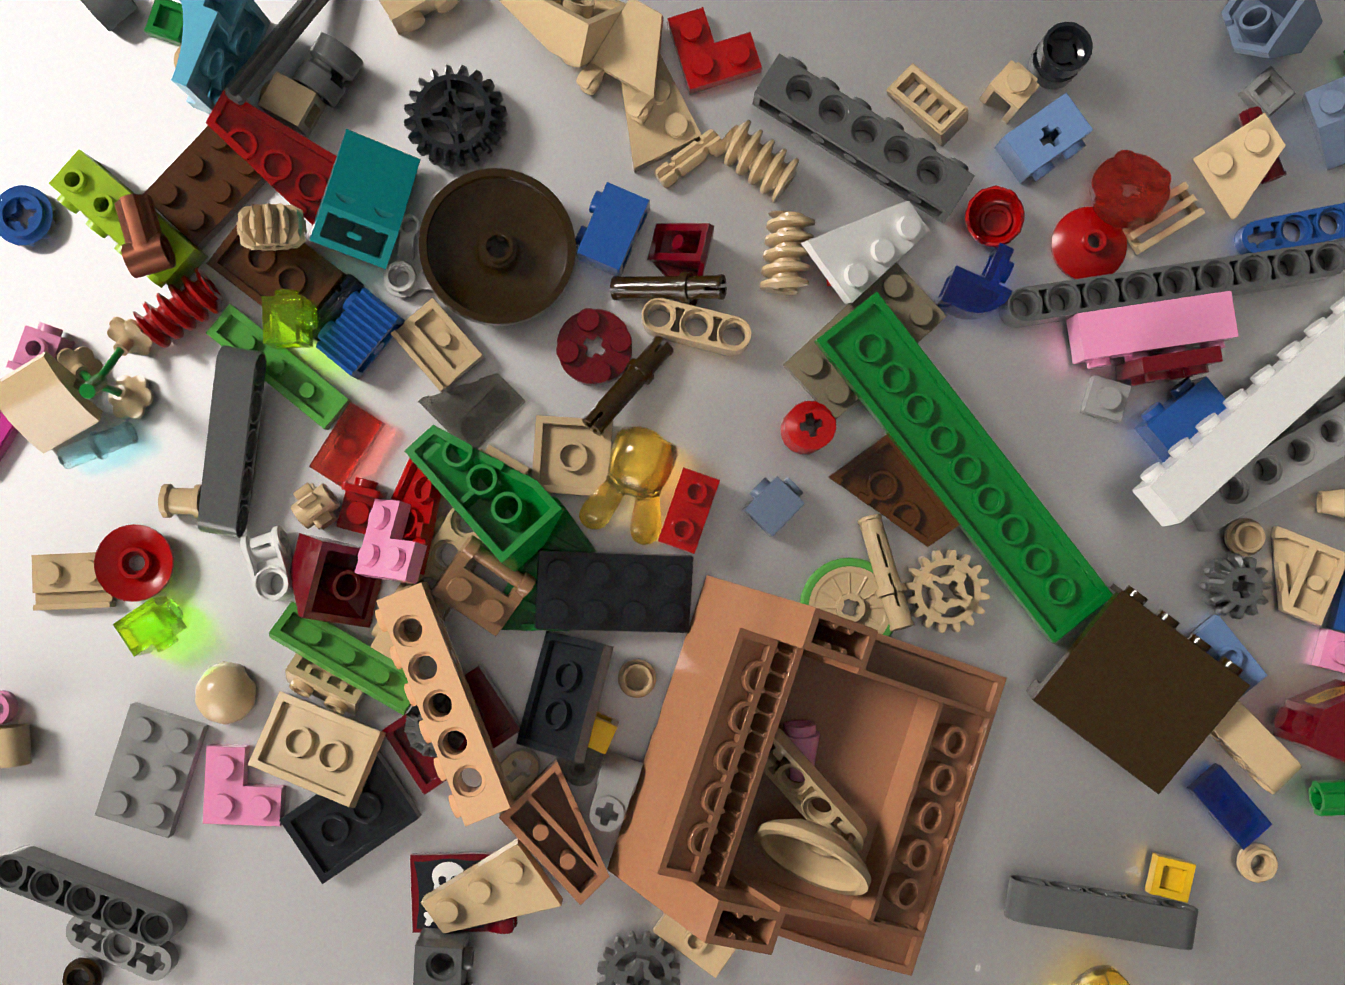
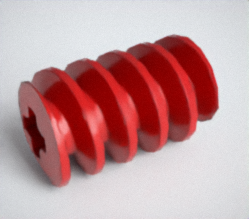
M198 267L194 268L197 281L193 282L183 275L181 280L185 289L181 291L173 284L168 285L172 296L170 299H167L158 292L155 294L158 307L155 308L147 301H144L142 305L146 315L142 316L133 311V315L150 340L162 348H167L171 345V337L174 339L183 338V328L188 331L195 330L197 327L196 319L200 322H207L210 318L208 310L214 314H219L222 311L220 301L223 302V298L219 290L204 271Z
M816 401L801 402L795 405L783 418L780 426L781 438L791 451L809 455L825 447L833 439L836 432V419L824 404ZM804 422L807 426L813 425L814 432L810 435L808 431H801L800 425Z

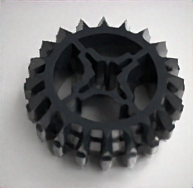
M446 64L444 69L445 75L439 76L436 70L431 69L430 75L433 80L427 82L425 79L419 78L418 84L422 90L420 92L409 90V96L415 103L404 105L406 114L411 116L404 120L406 129L411 130L408 135L410 142L418 144L416 150L421 156L429 154V161L433 165H437L443 159L445 169L451 170L454 162L457 161L460 169L466 170L467 160L472 158L474 164L480 166L481 159L479 154L484 152L486 156L492 157L494 152L490 147V143L502 145L503 142L501 136L496 132L507 130V124L502 118L507 116L508 113L506 107L500 105L503 101L501 92L493 91L495 85L491 79L482 81L483 76L480 71L475 70L469 76L468 69L464 65H461L457 74H454L452 67ZM458 92L471 94L482 101L484 105L475 106L474 103H464L460 100ZM444 96L443 103L439 107L431 109ZM455 105L462 116H459L460 121L456 122L457 131L450 119H453L452 115L455 114ZM481 122H484L479 132L467 141L469 131L481 126ZM436 129L438 132L450 133L454 144L437 141L429 135L428 130Z

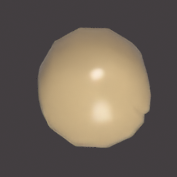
M223 661L210 666L196 684L195 703L206 719L220 724H231L242 720L254 707L256 685L247 675L243 665Z

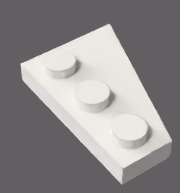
M905 201L818 237L801 242V244L842 301L848 304L853 303L930 230L910 201Z

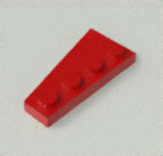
M224 89L205 123L291 205L303 210V217L313 225L337 156L248 102L242 105L234 103L225 95Z

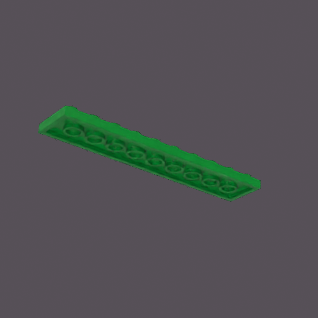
M878 292L867 298L814 341L880 427L959 523L960 529L1049 642L1055 644L1111 598L1113 593Z

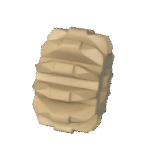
M282 203L254 204L253 206H245L238 212L237 235L240 236V244L246 248L262 251L289 250L290 248H298L306 242L305 233H307L303 210L294 205H283Z

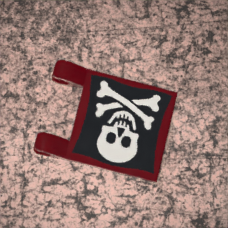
M496 851L412 853L410 855L413 933H421L423 927L439 929L421 904L426 894ZM517 917L461 930L510 934L518 922Z

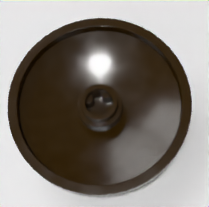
M488 168L472 171L456 178L447 184L431 201L420 227L419 256L424 275L431 289L439 300L454 313L483 325L509 326L535 318L546 311L560 297L573 271L576 256V240L572 222L566 209L548 187L535 178L518 171Z

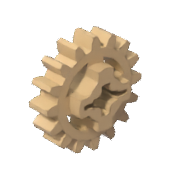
M952 549L947 550L945 558H943L940 550L932 551V561L924 556H920L918 561L921 568H909L908 570L914 577L913 582H904L906 588L912 590V595L907 596L906 601L916 606L910 613L911 616L917 618L924 615L922 626L926 628L931 627L936 622V631L940 633L945 632L947 624L950 625L952 631L960 632L961 621L973 626L975 624L971 616L973 612L984 614L985 612L978 605L979 601L988 600L990 595L981 592V587L989 583L988 579L977 577L982 566L978 564L968 566L971 558L968 554H963L957 560L956 550ZM951 565L942 575L936 576L930 573L936 567ZM966 577L970 585V595L966 593L964 585ZM933 583L949 585L950 591L959 599L943 597V592ZM922 586L926 588L929 598L926 605L922 598ZM957 606L962 609L955 615L942 617V614H945L948 608Z

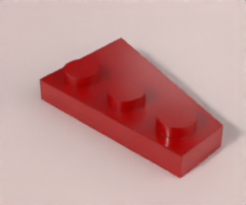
M409 457L390 500L402 501L411 505L402 540L413 541L427 546L420 574L424 575L442 494Z

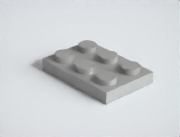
M138 702L130 704L95 815L162 837L169 838L173 836L209 725Z

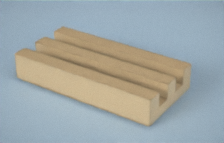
M1186 181L1118 222L1136 255L1205 214L1202 207L1198 209L1195 202L1197 199L1194 194L1190 196L1186 190L1189 188ZM1175 196H1178L1181 202L1134 231L1129 226ZM1184 208L1189 213L1186 217L1142 244L1139 242L1137 237Z

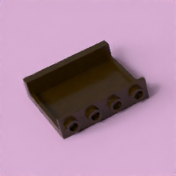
M1113 583L1110 588L1115 593L1045 679L1042 682L1035 679L1026 691L1034 702L1159 795L1251 685L1239 677L1244 670L1224 655L1219 661L1210 656L1207 652L1212 646L1196 634L1191 632L1186 638L1178 632L1176 628L1180 623L1161 608L1156 614L1147 609L1144 604L1148 599L1137 590L1128 585L1123 591Z

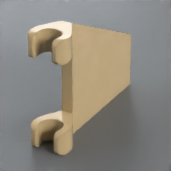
M628 0L591 62L579 73L576 82L581 87L582 92L590 96L595 95L604 73H607L639 91L628 104L627 112L631 115L630 117L633 121L639 124L645 123L655 102L663 15L637 0Z

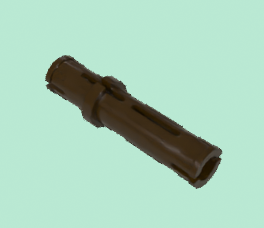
M682 272L679 276H613L610 288L619 289L610 293L613 300L664 298L679 299L681 303H690L693 299L724 300L727 287L720 286L727 282L724 274L693 276L691 272Z
M655 336L637 359L632 358L627 363V370L587 416L583 417L582 422L589 430L592 426L595 428L593 430L594 434L601 436L604 433L603 431L644 384L649 385L653 381L655 371L672 355L674 350L668 342L663 346L661 345L664 340L662 337Z

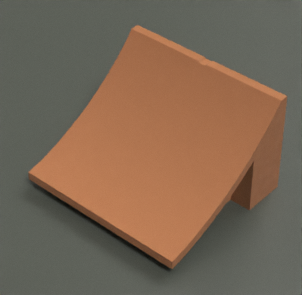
M706 575L689 625V633L686 634L660 711L657 726L654 729L643 761L633 797L631 796L607 870L704 943L772 955L777 938L780 936L845 958L912 976L1007 678L878 633L876 629L819 608ZM811 720L816 723V730L820 732L814 766L863 820L867 827L866 840L862 850L858 853L866 864L871 876V883L865 894L857 896L843 895L809 884L773 863L758 849L754 842V834L757 827L762 823L777 819L806 820L763 772L771 747L773 749L775 747L773 741L777 729L780 728L784 731V723L787 721ZM783 756L780 761L777 759L776 763L780 764L781 761L785 758V756ZM789 768L785 769V775L788 779H790ZM822 798L811 800L816 810L820 812L831 811V806L826 800ZM841 832V835H842L843 837H846V836H849V835H850L851 837H853V839H854V837H855V835H854L853 833L844 834L843 832Z

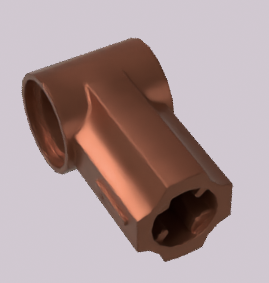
M132 193L120 197L114 204L126 243L121 246L122 257L130 274L134 278H141L174 268L176 266L175 254L170 241L161 231L152 197L147 193Z

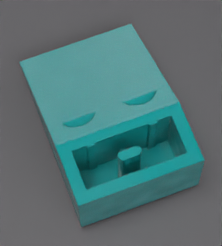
M346 129L308 240L386 269L399 234L421 159Z

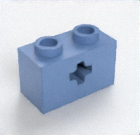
M1066 92L1006 134L994 148L1020 184L1031 176L1035 181H1038L1055 168L1052 162L1063 155L1067 160L1086 146L1083 139L1093 129ZM1047 138L1050 143L1043 146L1041 141Z

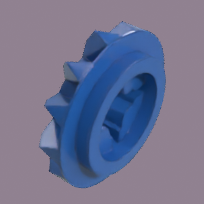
M28 185L13 186L0 194V237L17 246H35V242L48 238L47 232L50 227L56 225L53 220V211L56 208L50 203L47 198L48 195ZM24 208L35 213L33 214L34 216L28 218L29 224L27 226L20 221H15L23 215L22 209Z

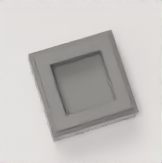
M1270 66L1245 87L1238 96L1249 108L1259 106L1262 113H1265L1269 118L1296 93Z

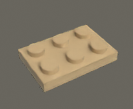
M279 691L248 765L342 805L355 808L386 733Z

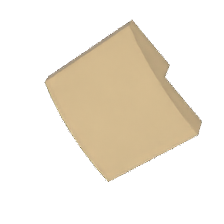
M46 351L0 379L1 412L21 435L43 454L100 422L103 413L89 399L83 398L79 391L73 387L76 376Z

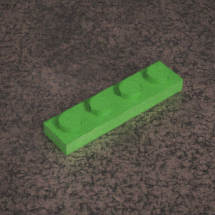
M232 304L227 306L206 332L207 335L221 346L225 345L264 352L267 361L265 382L323 429L329 430L352 402L351 399Z
M291 601L270 630L269 637L403 716L410 708L411 704L404 689V684H407L408 681L403 668L398 670L392 659L329 622L299 617L296 603Z

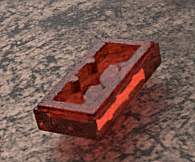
M350 402L309 467L342 487L343 482L349 481L386 423Z

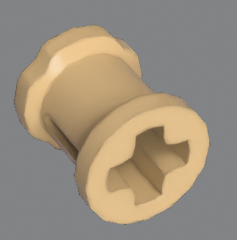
M163 484L158 496V507L162 517L172 518L174 514H193L195 518H198L202 484H196L194 488H174L173 484Z

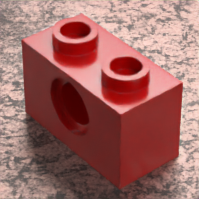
M683 467L658 542L695 554L720 482L719 479Z

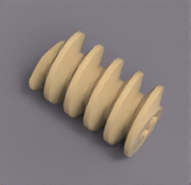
M748 119L739 126L735 125L725 135L717 146L714 156L719 157L726 152L724 164L731 166L738 162L736 173L739 176L750 171L748 183L751 185L763 180L760 187L762 194H767L775 189L772 196V202L774 203L784 193L797 174L796 169L799 159L795 158L786 164L784 162L787 153L785 148L773 154L772 150L775 140L772 138L762 145L760 140L763 130L760 129L752 135L748 134L751 121Z
M771 211L768 214L773 219L767 221L766 229L772 234L765 237L764 243L771 249L764 251L763 259L769 264L763 266L761 274L768 279L760 283V289L773 294L796 295L799 293L797 292V287L809 285V280L799 277V272L808 271L811 266L800 261V257L809 256L801 242L814 238L813 234L805 232L803 229L804 227L815 225V219L798 212Z

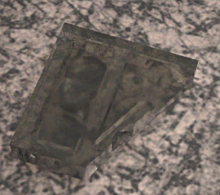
M495 373L470 384L465 383L433 396L422 397L418 402L450 434L479 449L526 401L500 374Z

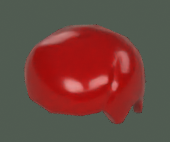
M996 185L981 189L970 199L965 213V223L973 239L987 247H999L1009 244L1021 233L1025 220L1024 207L1017 194L1011 189Z

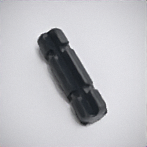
M348 273L338 284L341 286L338 291L334 289L315 312L318 314L315 319L311 317L304 326L303 330L314 340L320 341L318 334L321 329L331 320L336 322L345 311L342 307L346 299L355 291L360 293L365 287L353 275Z

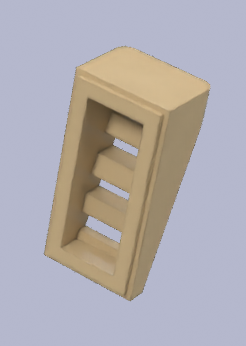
M914 63L886 89V93L941 146H944L968 121V107ZM917 81L920 85L908 97L903 94ZM928 92L930 95L918 106L916 102ZM939 103L941 107L930 116L928 112ZM948 114H950V116H949L942 124H940V122H941Z

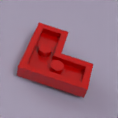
M703 7L667 18V25L689 95L761 73L762 66L751 32L714 43Z

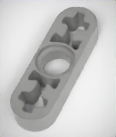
M77 917L71 918L66 926V937L71 945L147 980L156 981L164 978L178 963L179 955L177 948L170 941L163 945L151 946L129 938L132 943L131 951L128 954H121L115 949L113 944L115 936L119 933L110 930L104 936L102 933L107 929L91 923L90 930L93 933L86 936L84 935L85 927L81 925L86 921ZM139 952L144 954L139 959H135ZM156 952L162 954L160 961L163 964L159 968L154 966L155 959L152 957Z

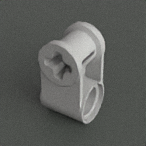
M606 752L596 782L597 788L589 814L591 823L596 829L610 832L621 826L631 796L633 797L643 766L642 762ZM607 802L614 804L613 811L618 813V815H610L609 820L601 818L602 811L597 809V807L604 808Z

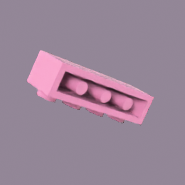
M1231 291L1077 313L1066 319L1073 364L1086 363L1087 369L1111 365L1110 359L1124 357L1126 363L1141 357L1149 356L1148 353L1162 351V354L1187 351L1186 348L1200 346V348L1221 346V349L1225 348V341L1239 337Z

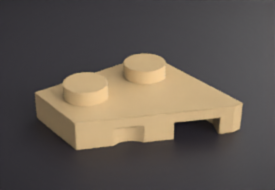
M1274 526L1271 530L1278 610L1315 626H1321L1345 570V552L1282 527Z

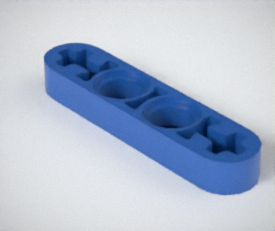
M1345 203L1250 222L1241 227L1235 234L1234 246L1236 251L1241 255L1345 240ZM1323 215H1329L1335 219L1337 229L1334 234H1327L1322 230L1320 220ZM1287 222L1296 224L1300 230V237L1296 242L1289 241L1283 234V227ZM1271 232V239H1267L1257 245L1248 241V236L1251 234L1261 236Z

